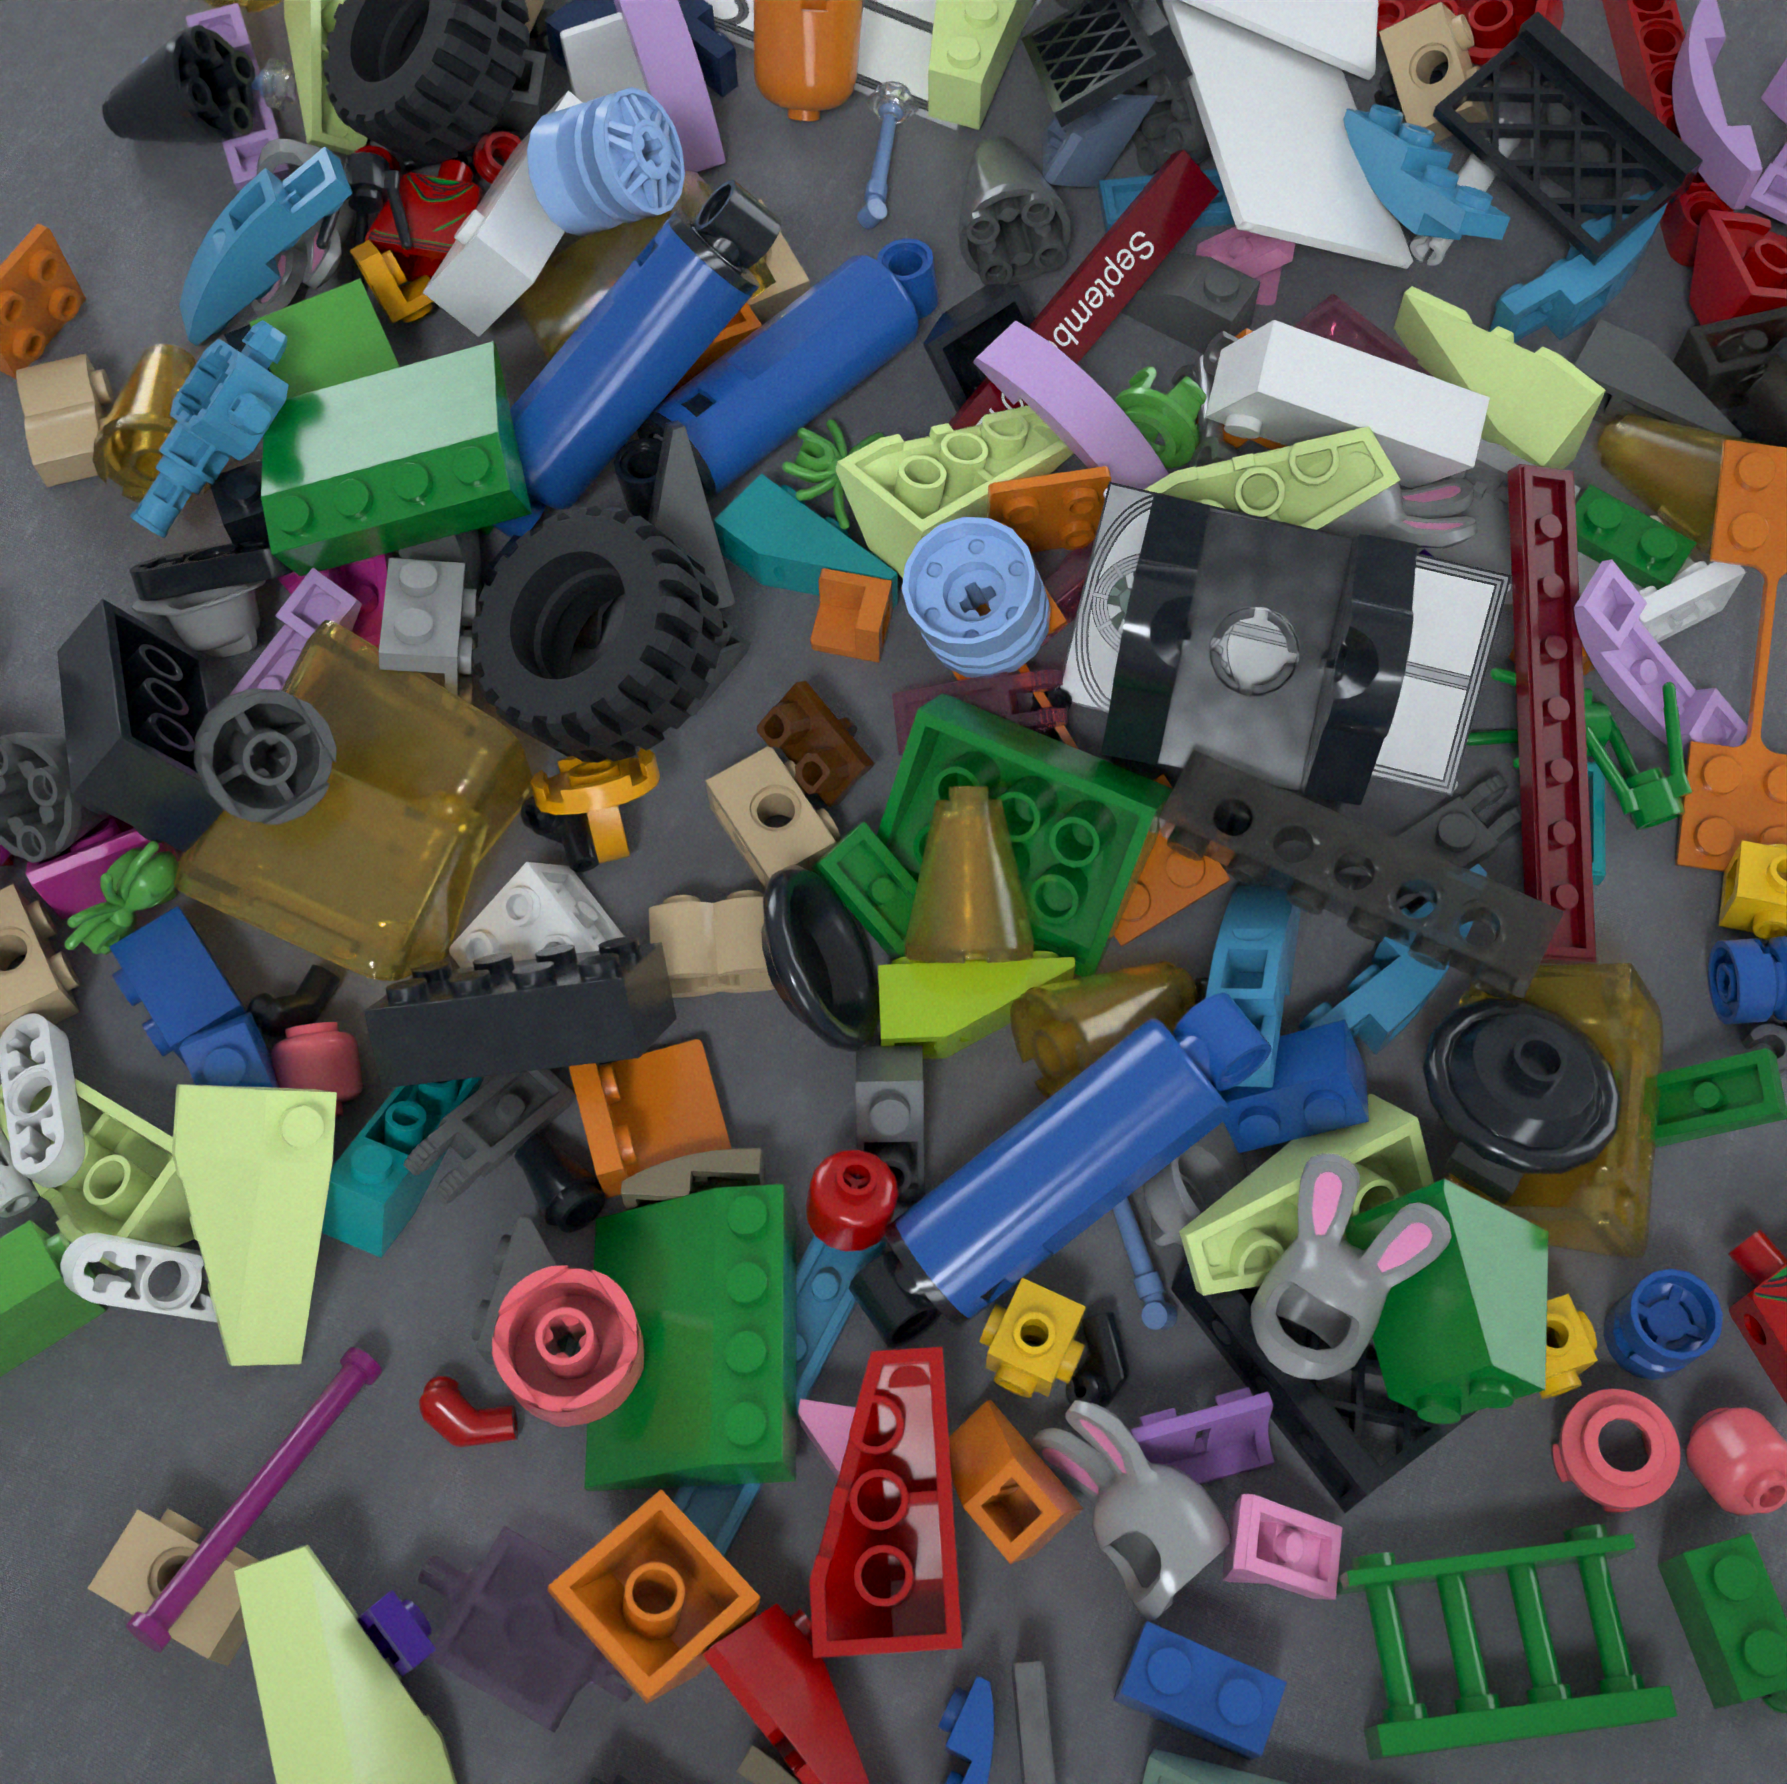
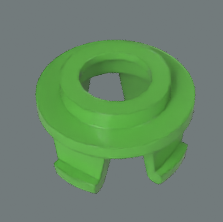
M1149 366L1139 370L1128 382L1131 387L1120 392L1114 401L1139 429L1165 468L1181 467L1191 460L1195 449L1199 445V424L1195 425L1194 421L1201 406L1205 403L1207 395L1188 376L1183 378L1166 395L1150 389L1157 373L1153 366ZM1158 433L1164 438L1166 446L1154 443Z

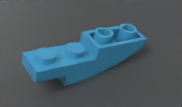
M1373 104L1370 112L1354 109L1346 110L1343 119L1350 145L1362 171L1382 204L1400 223L1414 234L1453 240H1460L1462 235L1503 239L1511 217L1491 205L1493 197L1487 192L1457 184L1459 175L1447 169L1453 153L1433 142L1435 137L1433 131L1415 124L1402 123L1403 113L1383 105Z
M323 147L282 182L265 167L226 206L206 234L193 258L184 282L179 305L188 340L196 347L211 334L219 333L225 329L232 317L253 300L261 299L267 295L274 283L281 279L275 256L281 251L291 249L304 232L324 216L334 214L342 206L344 200L352 194L341 161L327 147Z
M1653 189L1643 196L1635 194L1626 200H1648L1657 190ZM1667 203L1595 266L1570 244L1567 257L1553 263L1542 276L1524 286L1519 283L1510 287L1500 296L1495 304L1496 312L1488 332L1500 326L1514 333L1515 343L1545 325L1559 340L1564 339L1584 326L1622 291L1636 272L1648 250ZM1612 214L1600 220L1592 218L1583 223L1581 227L1599 242L1612 231ZM1622 214V222L1631 214Z
M1476 864L1461 877H1458L1454 872H1450L1434 884L1426 893L1424 898L1428 902L1413 914L1404 908L1393 915L1377 932L1381 941L1371 960L1373 965L1358 975L1348 986L1347 991L1351 995L1334 1008L1328 1001L1322 1003L1302 1020L1298 1028L1302 1031L1345 1019L1353 1039L1359 1036L1372 1052L1377 1055L1410 1024L1441 984L1471 929L1481 902L1487 872L1479 864Z
M1238 886L1230 898L1220 926L1210 969L1206 998L1217 993L1224 992L1229 994L1271 1045V1053L1263 1065L1249 1078L1236 1086L1273 1087L1285 995H1290L1303 898L1302 886Z

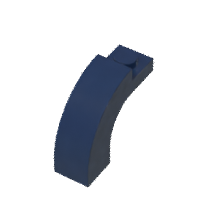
M573 0L545 19L552 60L568 72L560 33L563 30L617 13L614 1ZM678 0L697 54L705 84L724 98L738 87L737 53L735 47L726 35L721 32H715L712 5L704 0Z

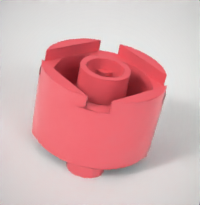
M550 1266L528 1275L518 1282L505 1296L498 1311L499 1316L496 1321L494 1335L492 1336V1355L501 1378L516 1400L528 1412L558 1427H569L601 1419L617 1409L628 1398L644 1369V1342L632 1304L625 1292L615 1281L607 1275L594 1270L569 1268L568 1266ZM567 1334L574 1341H579L581 1348L572 1357L561 1352L557 1342Z

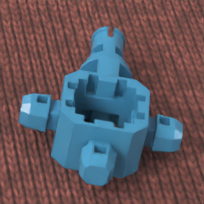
M263 320L253 325L243 338L242 342L246 345L242 352H239L220 339L207 347L173 399L170 416L176 419L177 422L159 449L164 454L155 467L160 473L135 512L133 511L130 515L140 525L163 538H166L168 535V530L192 493L199 495L207 482L213 485L231 456L241 461L254 451L286 401L289 384L267 369L272 362L279 363L287 347V336Z

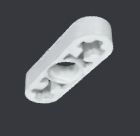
M34 1013L26 1014L14 1020L5 1029L0 1038V1075L13 1166L18 1172L43 1187L53 1188L69 1181L82 1165L85 1156L84 1136L68 1037L64 1031L43 1016ZM52 1085L51 1095L47 1102L39 1110L30 1113V1105L35 1096L43 1088ZM50 1139H51L52 1141H54L55 1143L51 1145V1144H50Z
M91 1233L73 1241L63 1254L60 1272L64 1278L65 1285L72 1292L89 1302L217 1322L209 1291L200 1290L202 1278L209 1281L201 1251L101 1233ZM103 1255V1258L117 1266L129 1269L128 1281L119 1276L98 1274L94 1280L84 1274V1268L87 1262H99ZM176 1261L181 1270V1279L177 1288L165 1297H153L148 1289V1280L151 1272L163 1262Z

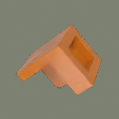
M822 569L818 580L820 605L810 638L811 648L815 651L880 663L893 613L892 581L832 569Z

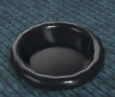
M790 865L771 876L763 897L762 950L769 978L789 1011L803 1024H806L828 1046L848 1052L857 1051L873 1038L879 1015L877 983L867 948L854 919L837 893L815 872L797 865Z
M1485 998L1454 1009L1431 1033L1423 1063L1429 1100L1451 1134L1481 1158L1523 1174L1561 1175L1593 1162L1615 1137L1622 1101L1613 1068L1592 1038L1560 1013L1526 1000Z

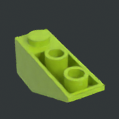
M1036 951L1027 953L1020 959L994 960L992 956L986 954H968L959 957L955 962L930 963L928 959L923 957L907 956L895 959L891 964L878 965L881 1046H922L923 1059L948 1058L1070 991L1075 970V957L1059 958L1053 952Z

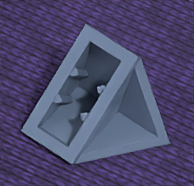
M1119 94L1062 128L1056 116L1053 115L1042 133V167L1045 180L1052 185L1098 188L1099 180H1104L1159 95Z

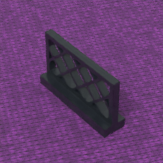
M1085 0L1021 38L1061 128L1162 69L1172 86L1192 75L1171 27L1155 0Z
M1538 11L1521 25L1518 36L1436 105L1433 117L1594 266L1668 201L1672 204L1689 189L1703 162L1695 152ZM1515 61L1531 76V88L1500 87V72L1511 62ZM1490 81V87H1483ZM1466 101L1490 102V123H1468L1455 110ZM1499 102L1531 103V124L1499 123ZM1540 103H1561L1571 112V125L1540 124ZM1499 138L1530 139V160L1507 159L1499 151ZM1540 139L1571 140V161H1540ZM1581 140H1602L1612 149V162H1581ZM1540 175L1571 176V198H1550L1540 189ZM1581 176L1612 177V199L1581 198ZM1622 177L1643 178L1657 192L1648 200L1622 199ZM1581 213L1612 214V231L1601 241L1597 242L1581 227ZM1622 214H1631L1622 222Z
M1189 1264L1186 1265L1170 1288L1245 1386L1249 1387L1252 1395L1269 1392L1273 1403L1270 1418L1345 1514L1477 1412L1461 1415L1460 1421L1456 1423L1435 1424L1424 1421L1418 1416H1413L1412 1409L1398 1403V1412L1363 1406L1365 1373L1382 1376L1379 1361L1366 1359L1367 1347L1355 1366L1349 1369L1352 1370L1350 1403L1328 1399L1316 1385L1315 1379L1297 1378L1282 1372L1269 1361L1257 1344L1250 1319L1251 1305L1258 1290L1244 1288L1203 1296L1196 1290ZM1307 1328L1306 1346L1304 1347L1321 1350L1318 1349L1319 1336ZM1341 1416L1349 1417V1425ZM1362 1420L1397 1427L1396 1455L1382 1466L1379 1465L1361 1442ZM1411 1430L1425 1432L1410 1444Z

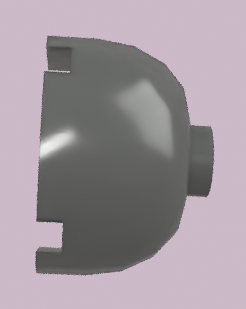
M253 688L225 697L206 714L195 736L194 763L204 790L223 810L249 822L280 825L305 815L324 798L330 786L327 780L332 771V761L336 763L337 747L329 724L311 704L282 690Z

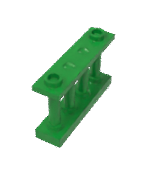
M1597 1524L1565 1530L1562 1532L1565 1542L1403 1564L1396 1563L1395 1553L1393 1552L1369 1554L1351 1559L1353 1570L1346 1571L1338 1577L1337 1595L1364 1591L1366 1593L1388 1704L1387 1709L1381 1710L1384 1724H1378L1364 1730L1369 1760L1637 1725L1677 1717L1670 1685L1645 1688L1642 1674L1634 1675L1607 1559L1617 1558L1636 1548L1633 1533L1608 1536L1606 1525ZM1575 1563L1578 1565L1604 1675L1603 1680L1597 1681L1600 1695L1573 1698L1570 1684H1562L1536 1569ZM1507 1573L1533 1688L1526 1690L1528 1700L1526 1705L1501 1708L1498 1694H1490L1465 1578ZM1436 1582L1461 1699L1453 1700L1456 1714L1428 1718L1426 1704H1418L1394 1587Z

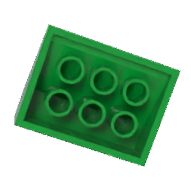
M494 341L287 398L263 435L261 500L271 554L301 577L307 575L312 568L320 572L532 514L498 348Z
M942 693L917 710L877 832V837L946 917L1027 953L1049 951L1056 953L1059 958L1075 957L1074 973L1092 981L1096 976L1153 849L1175 790Z
M784 1184L713 1188L596 1218L594 1271L605 1274L615 1281L630 1300L643 1336L644 1369L631 1394L617 1409L601 1419L587 1423L584 1486L587 1491L796 1482L797 1211Z

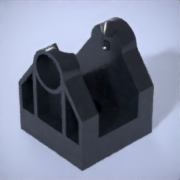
M1154 494L1127 606L1101 754L1154 765L1161 763L1297 790L1305 795L1361 806L1383 741L1391 727L1405 675L1413 630L1414 613L1412 606L1418 544L1359 533L1354 538L1211 512V505ZM1255 609L1268 611L1267 620L1279 628L1286 639L1288 652L1296 653V661L1294 667L1285 665L1278 677L1269 683L1254 686L1251 695H1243L1238 693L1240 684L1228 677L1222 668L1219 652L1210 651V643L1212 638L1222 639L1229 627L1240 620L1253 618Z

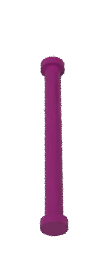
M350 1347L340 1359L341 1370L145 1613L137 1611L127 1622L126 1628L136 1639L154 1651H163L172 1639L168 1631L362 1386L364 1384L373 1385L381 1375L382 1369L380 1365L369 1354L355 1347Z

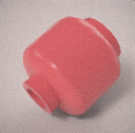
M338 1022L313 1023L285 1029L286 1039L275 1044L271 1053L273 1070L279 1088L319 1089L337 1092L335 1117L344 1115L342 1103L356 1099L361 1094L363 1088L356 1038L352 1034L339 1032Z
M1724 1407L1709 1411L1696 1422L1691 1430L1690 1441L1686 1449V1463L1693 1475L1721 1509L1734 1515H1754L1757 1513L1773 1512L1786 1503L1787 1442L1761 1413L1747 1407Z

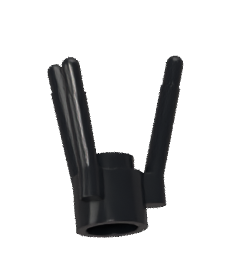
M358 152L347 156L344 162L341 163L352 194L346 199L348 200L349 207L356 211L354 247L365 242L368 232L369 214L381 211L383 204L389 199L401 246L405 250L411 249L412 240L400 194V172L390 170L389 162L377 154ZM341 207L334 214L323 217L316 241L317 247L321 250L326 249ZM353 258L352 281L361 279L364 286L365 278Z

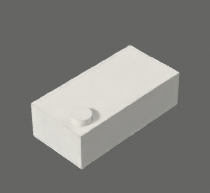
M568 90L547 114L583 102ZM531 132L514 149L478 207L472 211L454 236L456 239L455 243L422 292L478 337L535 282L565 232L550 220L537 200L529 177L527 148Z
M1273 320L1221 349L1205 418L1225 424L1224 430L1231 435L1247 439H1254L1260 436L1286 446L1369 426L1401 479L1398 484L1415 489L1474 467L1490 397Z

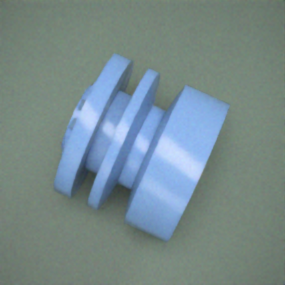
M630 87L590 100L587 103L584 102L541 116L531 130L527 148L529 177L537 200L550 220L566 233L583 237L614 228L623 223H633L643 218L658 216L672 210L681 197L685 169L680 140L676 128L664 107L646 91Z
M961 517L938 525L916 544L905 564L902 592L908 613L913 622L920 630L929 649L946 668L967 678L993 679L1017 671L1037 654L1049 631L1051 606L1030 550L1012 528L990 518ZM986 603L991 611L980 617L975 609Z

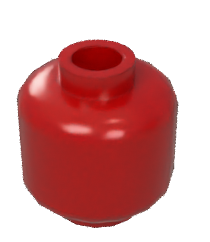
M856 1149L841 1150L827 1156L813 1172L805 1206L807 1222L815 1236L828 1247L844 1252L863 1251L876 1245L885 1236V1227L892 1222L898 1199L896 1177L888 1164L872 1153Z

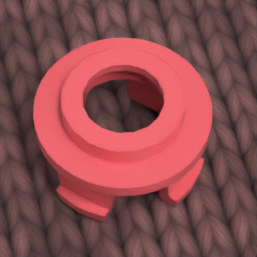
M1623 1389L1596 1391L1577 1402L1563 1421L1559 1443L1553 1444L1551 1449L1553 1466L1560 1482L1572 1481L1587 1497L1600 1503L1603 1511L1606 1513L1634 1510L1657 1500L1673 1484L1680 1465V1445L1676 1431L1668 1417L1656 1404L1646 1397ZM1627 1420L1634 1423L1642 1431L1641 1435L1648 1460L1641 1469L1633 1472H1623L1611 1467L1603 1459L1599 1451L1598 1437L1601 1429L1608 1422Z

